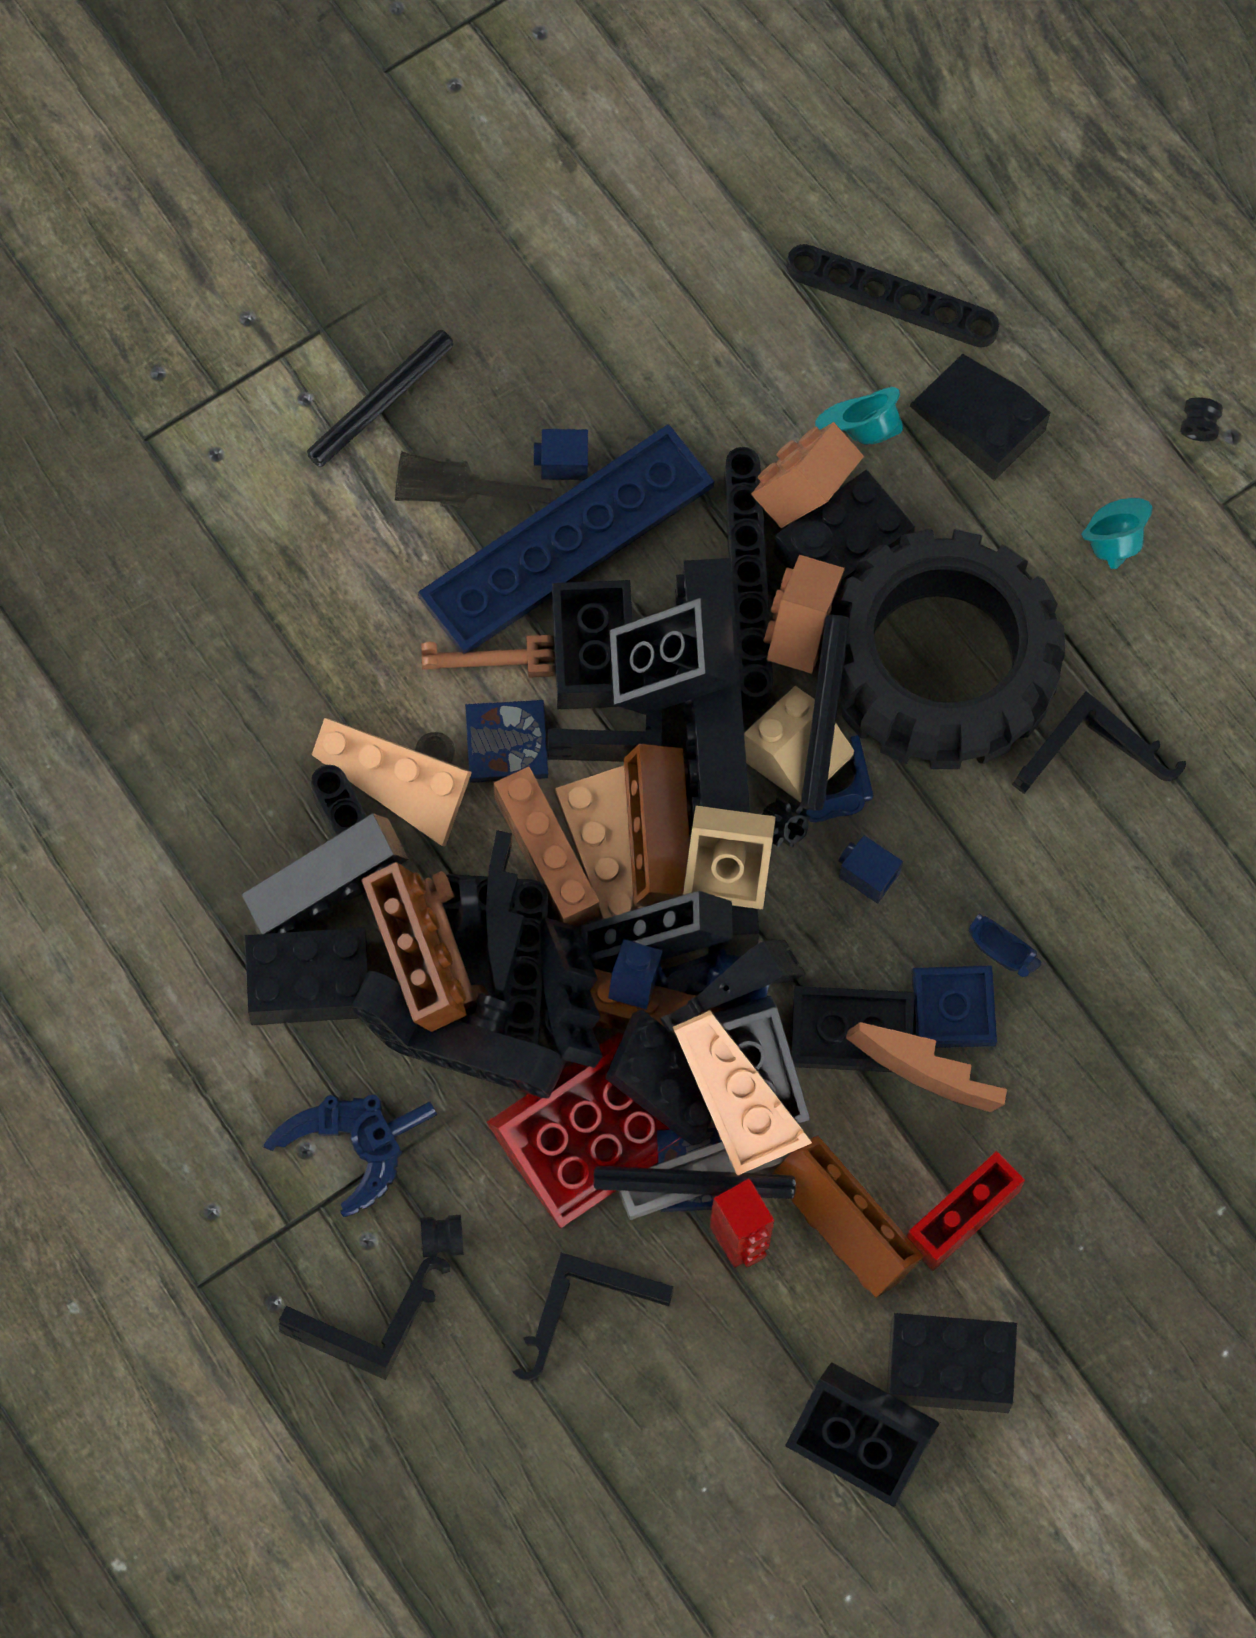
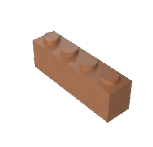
M526 767L494 782V799L536 881L542 883L547 889L549 906L556 920L579 926L599 917V900L531 768Z

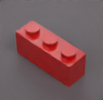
M996 1151L908 1231L907 1238L924 1256L922 1261L934 1271L1021 1191L1025 1179Z
M749 1178L713 1199L710 1229L734 1268L742 1263L746 1267H750L767 1256L765 1251L770 1246L775 1220Z

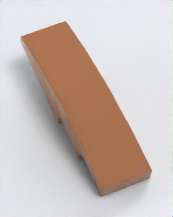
M862 1022L847 1031L846 1039L882 1066L919 1087L951 1101L987 1112H992L1005 1105L1007 1089L971 1081V1064L934 1056L936 1040Z

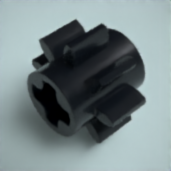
M777 797L776 802L769 804L763 810L762 815L776 817L772 844L777 847L785 843L792 848L794 843L801 841L807 835L808 820L811 817L802 811L801 803L793 798L786 802Z

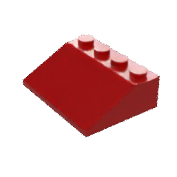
M620 1033L615 1034L599 1045L603 1057L595 1068L573 1063L562 1070L549 1099L527 1094L486 1122L509 1159L559 1228H563L616 1191L597 1190L594 1188L595 1167L650 1168L658 1162V1153L661 1152H658L657 1130H671L605 1079L623 1037V1034Z

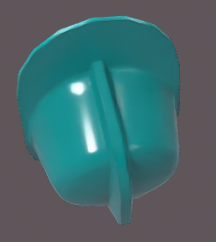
M895 387L884 388L870 395L837 403L817 417L815 426L821 430L834 422L841 431H845L855 441L864 445L881 443L903 431V423L896 407V402L900 397V390Z
M1126 498L1108 503L1093 515L1081 535L1084 540L1090 542L1093 553L1098 559L1106 560L1111 569H1117L1127 558L1141 552L1144 545V527L1152 514L1153 507L1149 501L1142 498Z

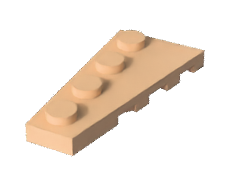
M324 718L312 756L325 765L339 767L345 773L349 782L439 845L446 846L472 772L335 720Z
M624 765L555 788V796L584 873L599 900V913L602 920L643 908L641 906H634Z
M711 1011L673 1026L737 1176L812 1143Z

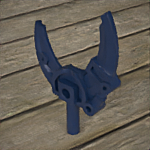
M329 1095L319 1106L302 1111L280 1125L265 1142L263 1148L273 1151L276 1146L284 1148L294 1140L314 1132H319L320 1136H339V1131L351 1133L354 1151L362 1160L368 1162V1165L358 1187L340 1204L342 1216L347 1217L358 1213L360 1209L365 1210L373 1205L377 1198L380 1199L388 1191V1185H392L397 1174L395 1168L398 1167V1157L402 1154L395 1137L437 1116V1113L429 1101L387 1123L381 1113L382 1103L376 1095H368L365 1098H353V1101L338 1100L335 1096Z

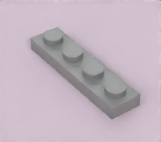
M723 1142L650 1167L656 1169L735 1172ZM781 1157L745 1173L762 1174L776 1169L782 1163ZM619 1191L629 1220L700 1196L697 1194Z

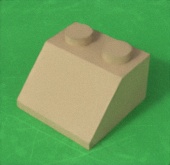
M794 686L744 733L746 763L801 802L815 699L797 686ZM836 723L828 780L854 756V749Z
M696 806L683 895L702 891L730 900L734 906L763 909L776 817Z

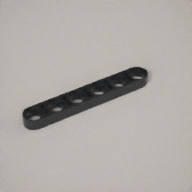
M797 245L788 254L787 272L793 280L975 347H987L997 338L999 321L997 316L988 309L812 245ZM799 256H808L814 261L815 265L809 271H800L796 269L793 261ZM834 269H843L848 272L850 279L844 284H835L830 280L829 273ZM869 282H879L885 287V293L879 297H871L865 292L864 287ZM911 294L919 298L921 305L915 310H907L902 307L899 300L904 295ZM947 307L956 313V319L950 323H943L936 318L935 312L940 308ZM984 320L991 325L992 331L986 336H979L972 331V323Z

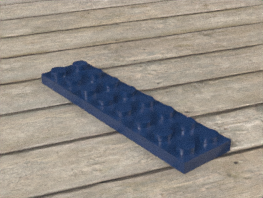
M667 424L418 592V598L460 652L465 654L473 651L551 598L552 583L575 582L714 488L715 481L673 428Z

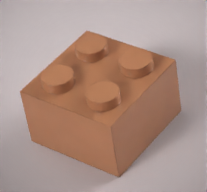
M834 422L821 430L815 426L803 435L799 443L791 440L778 451L776 456L779 460L777 463L774 462L759 474L758 479L761 482L751 495L779 527L783 528L827 503L864 456Z
M799 555L794 569L786 568L780 590L776 592L771 612L774 613V621L770 620L764 638V643L770 644L767 656L768 661L812 674L822 649L825 620L827 615H831L833 607L831 603L841 584L844 572L843 567Z

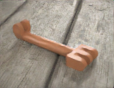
M552 635L526 636L527 649L469 651L465 654L462 652L437 653V644L435 642H424L421 644L422 670L528 664V678L551 677L555 675V665L539 663L554 661V651L549 649L539 650V648L552 647L554 645V637Z
M440 871L433 875V881L430 878L423 880L426 887V894L423 895L427 908L430 907L438 919L440 928L436 930L440 943H444L451 954L453 964L449 968L453 979L456 978L464 989L466 1000L462 1002L464 1008L470 1009L476 1006L475 998L477 993L488 996L489 993L485 986L471 985L442 904L454 898L446 874Z

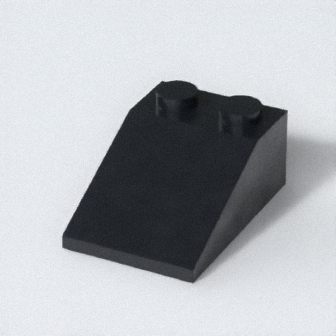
M964 354L956 359L910 404V407L993 481L1046 431L1050 411L1022 387Z

